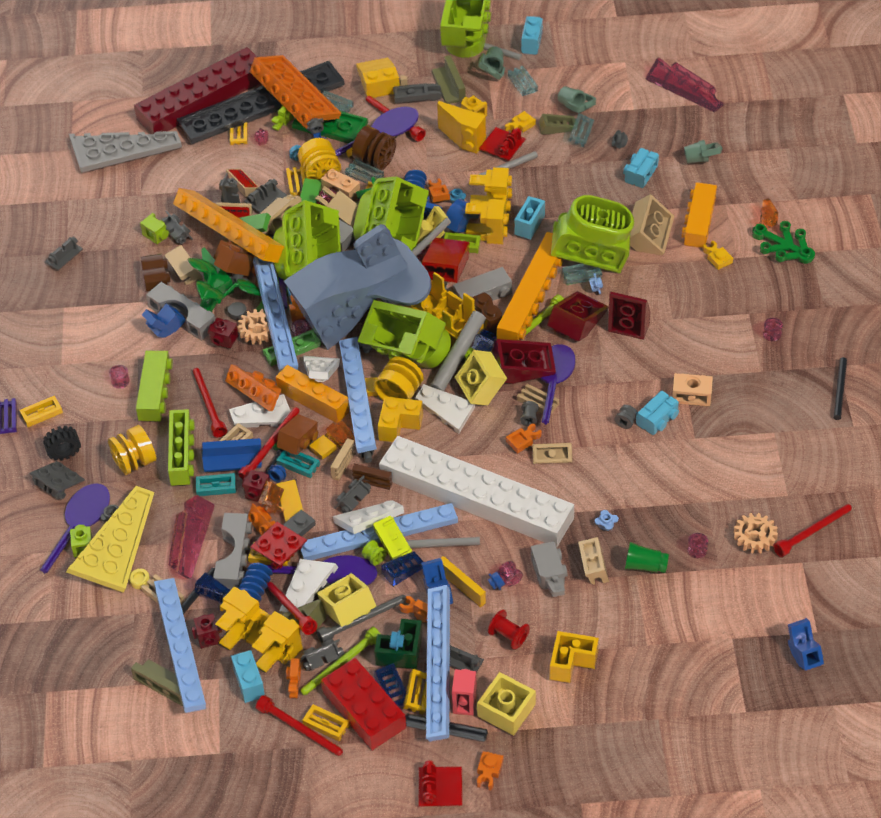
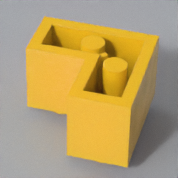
M384 397L378 422L379 441L394 442L396 437L400 435L401 428L420 430L423 419V401Z
M557 631L550 663V680L570 683L574 666L595 669L599 638Z

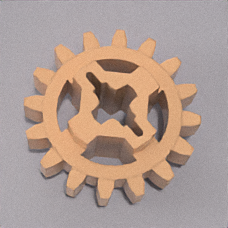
M254 309V313L247 311V316L241 315V320H238L237 326L240 338H245L246 343L251 340L253 345L256 341L259 344H262L263 340L269 342L271 335L264 309H261L260 312Z
M750 513L749 518L743 515L742 521L737 520L736 526H734V540H738V546H744V551L748 548L751 549V553H754L755 550L762 553V549L769 551L770 546H773L777 540V526H774L773 520L767 521L768 516L761 518L760 513L756 517Z

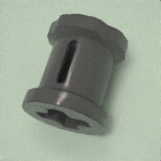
M525 401L522 404L523 415L520 417L522 425L537 424L536 412H538L539 406L536 402Z

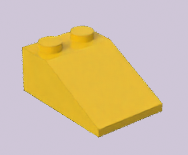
M388 57L356 63L366 97L371 96L375 98L394 94L393 87L400 86L396 67Z
M438 101V128L461 149L478 154L480 151L479 147L486 140V115Z

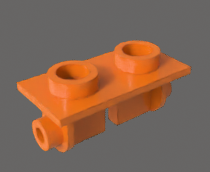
M254 503L251 505L248 514L249 522H252V525L262 536L276 522L271 521L272 517L264 507H256Z

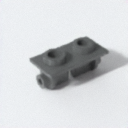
M226 173L224 179H221L219 189L222 192L221 202L240 203L238 183L234 178L229 179L228 173Z
M166 210L165 212L168 216L161 221L165 223L166 230L169 231V234L176 242L183 244L187 237L193 240L189 235L191 231L184 223L180 225L181 220L175 214L171 216Z
M69 237L62 244V248L59 247L49 254L45 263L59 270L80 253L83 248L77 245L78 240L76 237Z
M364 475L359 481L355 479L348 486L350 490L347 493L343 491L338 496L335 510L340 506L343 513L351 512L359 504L354 497L362 501L370 493V484L362 482L365 477Z
M329 639L323 642L320 648L315 649L311 647L303 651L304 655H301L300 662L306 661L303 663L305 670L313 671L323 666L322 657L324 656L327 663H330L344 655L342 647H337L340 639L336 641Z
M450 645V666L458 670L468 669L477 673L484 659Z

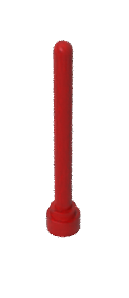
M366 97V101L382 113L390 110L373 97ZM413 126L408 130L411 137L417 142L423 140L426 135V131L420 126Z
M194 368L193 375L212 421L211 432L216 438L223 437L227 434L226 425L218 418L200 369Z
M294 407L251 463L239 470L237 474L242 480L245 476H248L251 470L255 471L277 442L279 430L299 414V408Z
M846 504L789 540L781 539L774 543L775 553L781 558L788 555L794 545L850 512L852 506Z
M268 582L267 589L299 621L300 630L306 635L313 634L317 629V622L311 616H304L273 582Z
M263 695L258 700L255 708L261 713H271L335 755L341 756L343 754L342 748L274 706L275 703H273L270 697Z

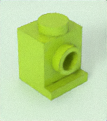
M154 213L140 222L142 235L157 245L169 235L165 223L156 219Z
M77 525L74 529H70L71 548L74 558H77L86 548L84 546H87L92 540L90 526Z

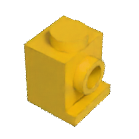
M474 95L470 98L465 97L461 101V108L487 116V102H482Z

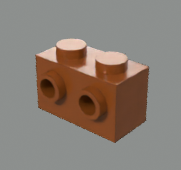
M297 414L279 430L277 447L291 454L298 455L312 441L317 439L319 433L317 430L318 422Z

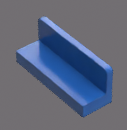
M261 438L202 442L201 454L204 472L240 470L242 467L249 465L261 450ZM261 461L260 464L257 466V468H261V467H262V461Z

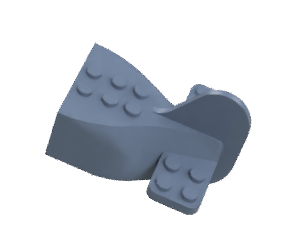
M384 224L376 226L358 238L354 243L355 250L336 252L323 256L284 280L307 323L327 350L337 344L356 326L372 305L373 300L380 298L385 303L394 305L398 303L410 306L424 301L431 291V278L425 267L406 244L392 237L389 229Z

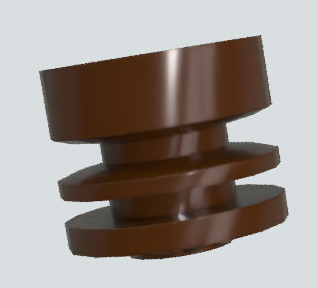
M367 125L359 131L355 138L352 156L360 162L368 163L372 167L383 170L389 165L394 156L396 138L384 132L380 133V130Z

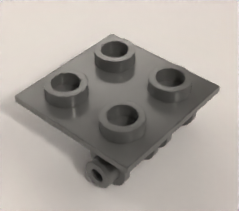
M269 179L265 185H261L254 192L249 193L244 202L252 204V208L261 213L277 198H284L287 194L276 187L278 183L275 179Z
M58 461L30 472V475L33 476L32 481H34V484L54 496L57 500L65 498V489L85 481L76 472Z

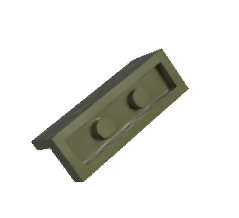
M451 55L444 56L445 67L433 69V76L437 84L441 86V93L445 103L461 102L466 97V88Z
M147 660L143 666L135 662L131 667L134 680L183 706L175 673L151 660Z

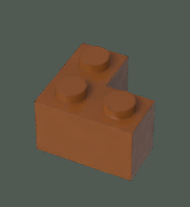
M220 240L213 258L215 259L214 265L225 272L249 276L254 265L253 259L256 256L231 240Z

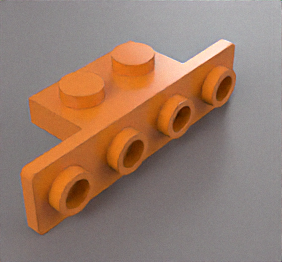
M231 364L225 379L227 383L268 411L274 410L282 390L275 385V381L264 378L263 373L258 371L253 373L245 372Z

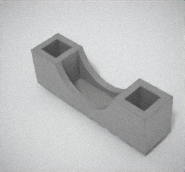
M162 282L146 294L148 307L159 313L167 303L187 316L188 333L201 341L209 335L208 328L216 319L211 311L205 310L197 302L189 300L184 294L178 293L171 286H167Z
M224 513L222 523L223 540L230 543L234 550L227 558L216 562L213 577L215 590L230 591L234 586L238 588L245 577V572L243 571V566H247V554L245 553L250 548L248 534H252V522H249L248 514Z

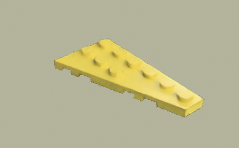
M135 486L110 519L78 555L73 564L69 566L66 573L124 593L154 492Z

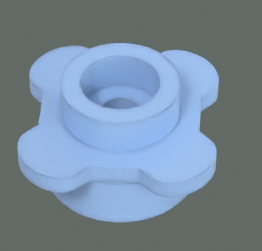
M593 273L594 277L589 278L591 289L593 292L598 291L601 294L600 288H603L601 277L597 278L596 273Z
M602 510L601 515L595 519V524L605 531L611 530L614 527V523L618 522V516L612 515L607 510Z

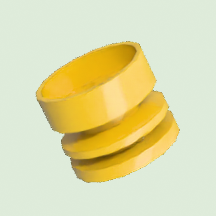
M314 138L305 142L300 147L298 160L306 178L321 180L330 169L338 172L341 171V163L329 140Z
M395 356L388 361L383 371L373 384L374 390L383 401L384 397L411 399L424 380L421 369L414 362L401 356Z
M140 425L126 430L127 439L121 433L117 434V439L115 437L108 439L111 455L116 465L125 475L130 474L131 469L134 471L138 470L137 460L143 466L156 461L153 445Z

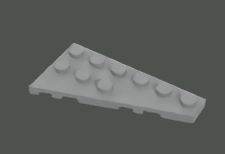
M161 131L154 134L138 132V135H129V132L102 133L99 136H91V133H84V136L69 134L81 173L182 147L177 131Z

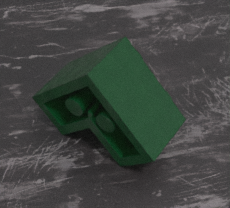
M401 619L399 630L401 631L400 634L404 635L403 648L398 647V651L390 648L391 635L377 634L374 651L376 665L417 669L422 641V620Z

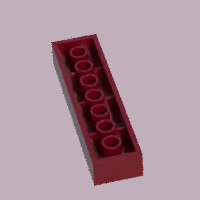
M246 47L134 104L137 121L150 134L170 131L179 126L177 118L235 97L260 84L250 73L253 60L257 56Z

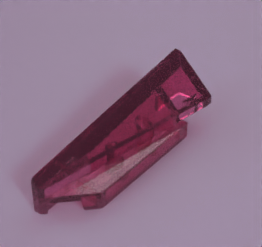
M658 57L646 76L647 81L712 112H716L724 106V103L716 98L715 93L717 91L713 85L677 62L669 66Z
M199 495L186 501L184 511L176 515L168 565L175 569L177 574L187 579L192 578L215 507L213 503Z

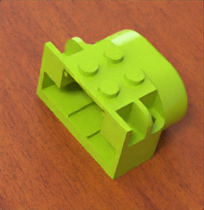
M446 0L440 24L441 45L446 46L452 55L468 58L476 56L483 51L489 31L488 22L491 21V12H489L491 0Z
M397 176L377 179L373 183L372 189L365 192L359 201L353 226L355 241L376 226L384 224L394 239L403 242L412 251L416 247L420 235L429 191Z
M593 195L577 197L572 202L568 213H561L558 222L554 221L551 256L620 273L629 257L630 235L634 227V217L631 211L619 202Z
M303 200L285 211L282 217V226L276 230L273 240L284 246L278 263L274 262L275 270L283 281L316 259L341 252L339 210Z
M376 300L372 302L357 341L370 345L380 354L388 355L389 359L401 356L411 360L417 366L427 369L441 364L447 357L451 347V338L445 329L446 323L426 311Z

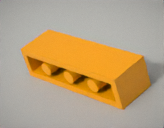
M696 182L695 189H691L690 200L692 202H688L687 212L689 214L685 215L684 225L687 226L683 227L681 235L682 238H685L684 245L703 248V245L707 243L716 200L717 185Z
M286 365L276 376V384L282 389L280 393L331 421L339 424L349 413L347 396L321 382L315 381V379L309 378L306 374Z

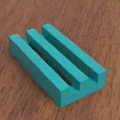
M283 450L276 460L277 465H281L310 479L313 476L312 473H315L316 468L320 466V460L301 452L295 455Z
M235 473L196 476L197 497L236 493Z

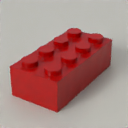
M356 658L321 679L323 694L344 719L350 721V726L371 751L406 729L405 714Z

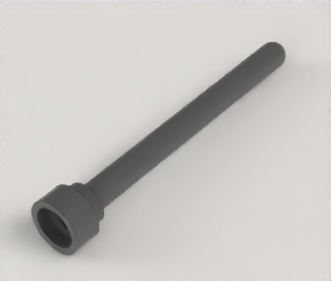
M400 595L373 608L368 614L361 615L349 625L341 627L338 624L331 628L325 626L316 630L317 637L322 644L334 638V635L390 610L400 605V603H405L406 596Z

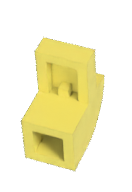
M434 206L427 219L422 220L417 244L428 236L445 218H448L440 206ZM443 230L436 238H441L445 231Z

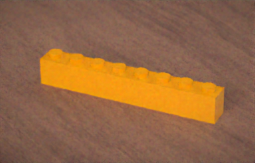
M183 188L178 189L173 202L175 206L259 259L278 263L284 248L283 245L196 191Z
M546 232L497 326V339L524 340L526 329L532 324L533 315L538 313L539 303H543L546 290L549 291L551 280L555 279L557 268L561 267L563 263V258L551 256L553 233Z

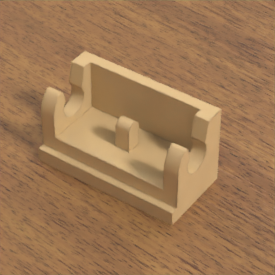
M182 245L165 254V257L181 281L190 277L184 281L186 285L202 279L199 270L193 268L187 261L190 256Z
M598 537L578 542L585 576L589 578L590 583L595 584V578H601L603 583L609 582L603 551Z

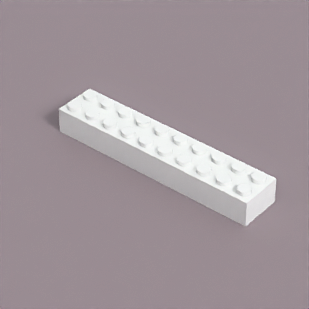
M400 436L396 437L379 463L380 470L392 472V482L443 503H452L453 507L544 543L554 541L556 547H558L574 519L573 503Z

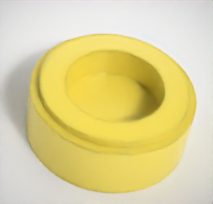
M136 569L129 576L130 584L135 589H141V586L147 585V581L150 579L149 573L145 569Z

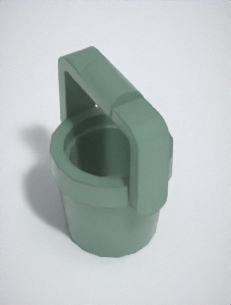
M490 47L486 55L484 53L481 55L478 66L498 80L504 75L503 51L498 47Z
M565 86L558 93V101L565 105L566 108L577 113L596 105L595 97L579 89Z
M704 140L685 146L684 152L687 164L709 162L708 156L722 153L723 148L718 142L705 144Z

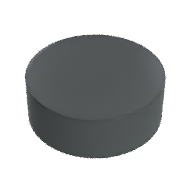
M241 302L230 304L228 307L229 317L234 320H240L241 315L246 316L245 304Z

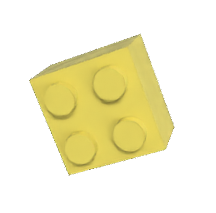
M473 350L456 374L455 379L470 404L488 406L507 377L491 352Z
M352 573L317 593L318 598L322 601L325 613L341 627L351 624L356 618L368 614L373 608L377 607L369 587Z
M499 672L477 702V717L514 736L536 705V691Z

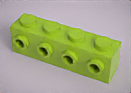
M145 351L136 405L138 421H161L162 413L165 414L166 412L164 400L168 398L169 370L173 368V360L169 358L168 351Z
M189 409L169 410L168 474L171 486L190 485L191 476H194V466L191 465V461H194V450L191 449V446H194V434H191V431H195L194 419H190Z

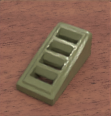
M542 114L539 120L541 134L571 132L578 129L574 116Z

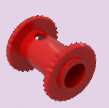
M500 610L492 618L488 627V633L491 636L497 632L512 641L511 648L516 650L525 642L530 626L527 623L521 627L506 618V610Z

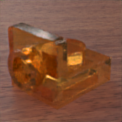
M770 198L763 200L760 215V224H764L768 228L777 225L778 211Z
M342 420L337 424L333 422L325 429L327 431L325 436L330 438L340 450L347 438L355 440L354 433Z
M266 481L258 503L264 506V510L269 513H283L285 509L278 504L284 489L273 482Z

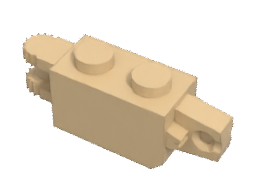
M324 186L322 188L323 192L332 198L330 203L318 195L315 199L323 206L339 210V219L353 227L358 204L340 190L335 194Z
M287 195L284 198H277L260 213H268L271 216L267 231L262 233L265 235L275 234L276 230L282 226V217L285 211L302 202V198Z

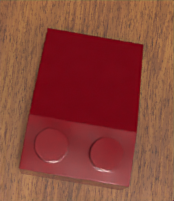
M577 291L553 306L547 326L553 328L555 332L569 336L574 341H581L588 336L607 312L609 306Z
M610 292L608 332L644 340L650 325L651 311L648 301Z
M496 339L491 353L507 377L504 383L515 384L555 375L556 369L551 343Z

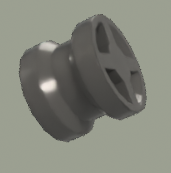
M622 405L614 420L621 428L629 429L632 427L633 421L636 420V413L638 412L630 405Z

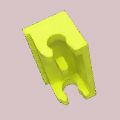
M388 516L373 524L377 536L393 563L413 552L393 517Z

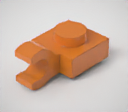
M406 596L405 600L409 605L405 606L400 603V611L403 613L413 612L418 620L427 623L428 604L419 599L415 601L412 597Z

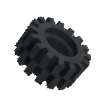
M58 426L57 430L51 429L52 432H47V436L43 438V444L50 459L53 458L57 461L59 458L60 461H63L65 457L70 459V455L75 456V452H79L81 443L75 429L71 426L69 428L67 426H63V428Z

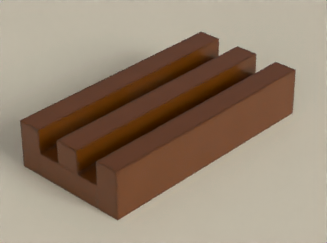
M354 463L352 468L353 481L355 479L359 481L364 475L363 483L387 490L391 489L392 472Z

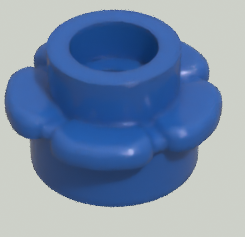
M271 465L268 475L272 481L279 483L281 480H285L286 470L281 465Z
M497 571L492 575L489 574L490 578L487 581L494 590L496 588L501 590V587L505 585Z

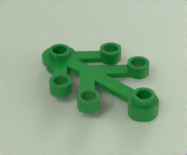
M788 221L780 223L779 229L783 233L784 239L767 231L764 224H757L753 227L752 236L754 239L763 240L767 238L777 243L776 245H771L768 242L761 243L760 252L763 254L776 252L775 259L778 262L798 259L801 263L808 264L815 258V251L807 246L805 240L806 231L804 229H797L795 231V239L799 241V246L793 243L790 233L791 224Z

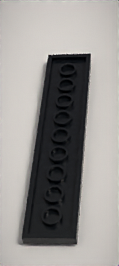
M329 60L300 71L322 94L345 85L344 79ZM264 86L177 118V124L190 143L194 144L230 130V128L238 127L246 122L248 123L274 113L283 105Z

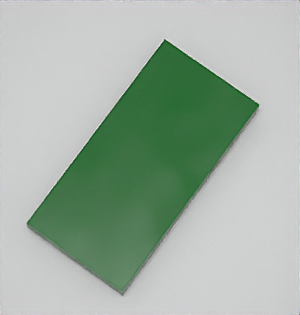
M340 111L341 116L339 119L324 120L322 123L324 129L321 131V136L345 143L354 141L359 131L368 124V118ZM295 118L292 123L293 129L311 133Z

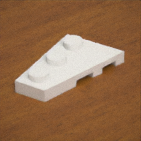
M303 356V364L309 378L315 379L317 382H325L340 366V359Z
M423 384L415 397V400L423 401V408L441 418V422L445 425L449 424L458 434L475 408V404H470L467 399Z
M284 394L279 395L273 411H268L256 402L229 409L234 427L239 423L245 428L259 427L260 425L278 427V424H281L291 412Z
M390 500L374 506L335 515L333 520L334 524L352 534H356L372 527L374 523L388 516L394 518L403 514L404 508L403 505Z
M300 559L286 597L297 608L313 602L315 599L314 595L320 587L323 588L326 585L327 578L331 573L336 572L338 566L335 563ZM282 605L279 612L283 614L288 612V610Z

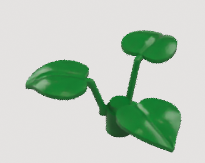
M199 258L187 259L193 268L208 275L207 283L204 281H197L196 283L197 290L202 299L200 306L205 310L213 312L216 304H220L235 287H239L247 293L261 296L259 287L245 279H237V283H234L223 294L219 289L210 285L212 273H217V269L211 263Z

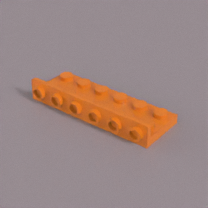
M284 55L254 58L250 73L306 129L308 127L307 123L314 118H323V120L340 118L341 112Z

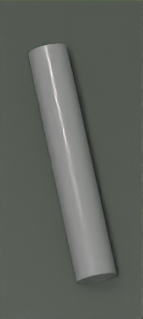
M478 311L472 312L433 379L431 387L445 391L486 320L482 313Z

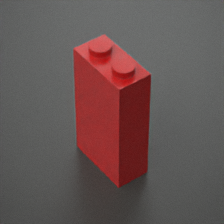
M435 238L422 260V265L427 270L431 280H433V273L436 272L444 278L445 282L457 283L469 259L470 242Z

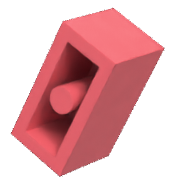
M455 669L452 687L453 714L474 716L477 696L476 671Z

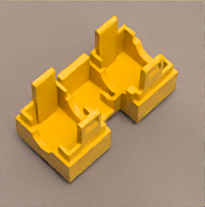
M493 167V170L487 169L486 175H470L469 185L485 186L484 192H487V195H471L470 203H466L465 213L481 214L480 223H483H468L466 234L481 235V241H487L488 244H503L504 237H507L508 226L505 225L509 224V214L507 211L511 209V201H508V199H512V188H509V186H512V176L509 175V168Z
M436 272L433 273L431 291L427 298L416 305H404V307L426 311L444 321L452 346L472 312L476 311L472 297L464 293L463 299H461L453 292H447L445 290L444 278ZM484 323L477 334L484 330Z
M235 586L223 598L220 610L222 612L225 610L226 612L215 623V625L226 632L228 631L219 641V644L231 650L240 639H246V642L252 645V648L263 654L256 662V665L264 672H267L276 661L286 664L303 649L299 624L295 620H289L276 611L271 615L260 609L258 600L251 597L247 591L240 590Z

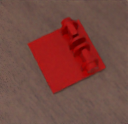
M495 127L479 147V150L510 161L526 138L521 137V129L514 128L511 132Z
M276 522L250 548L271 560V567L277 570L281 569L282 565L290 560V557H293L298 550L302 549V545L307 542V539L281 523Z
M428 760L423 767H419V807L462 806V766L436 767L433 761Z

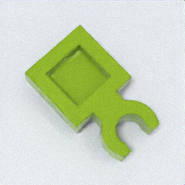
M284 106L278 110V116L273 117L271 122L275 123L272 129L277 131L281 129L282 125L285 126L294 118Z

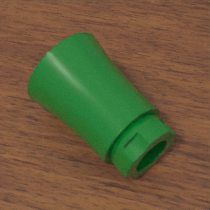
M630 542L625 570L666 573L669 554Z

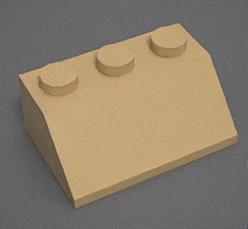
M650 194L635 202L632 212L634 227L630 235V246L639 252L663 255L674 215Z

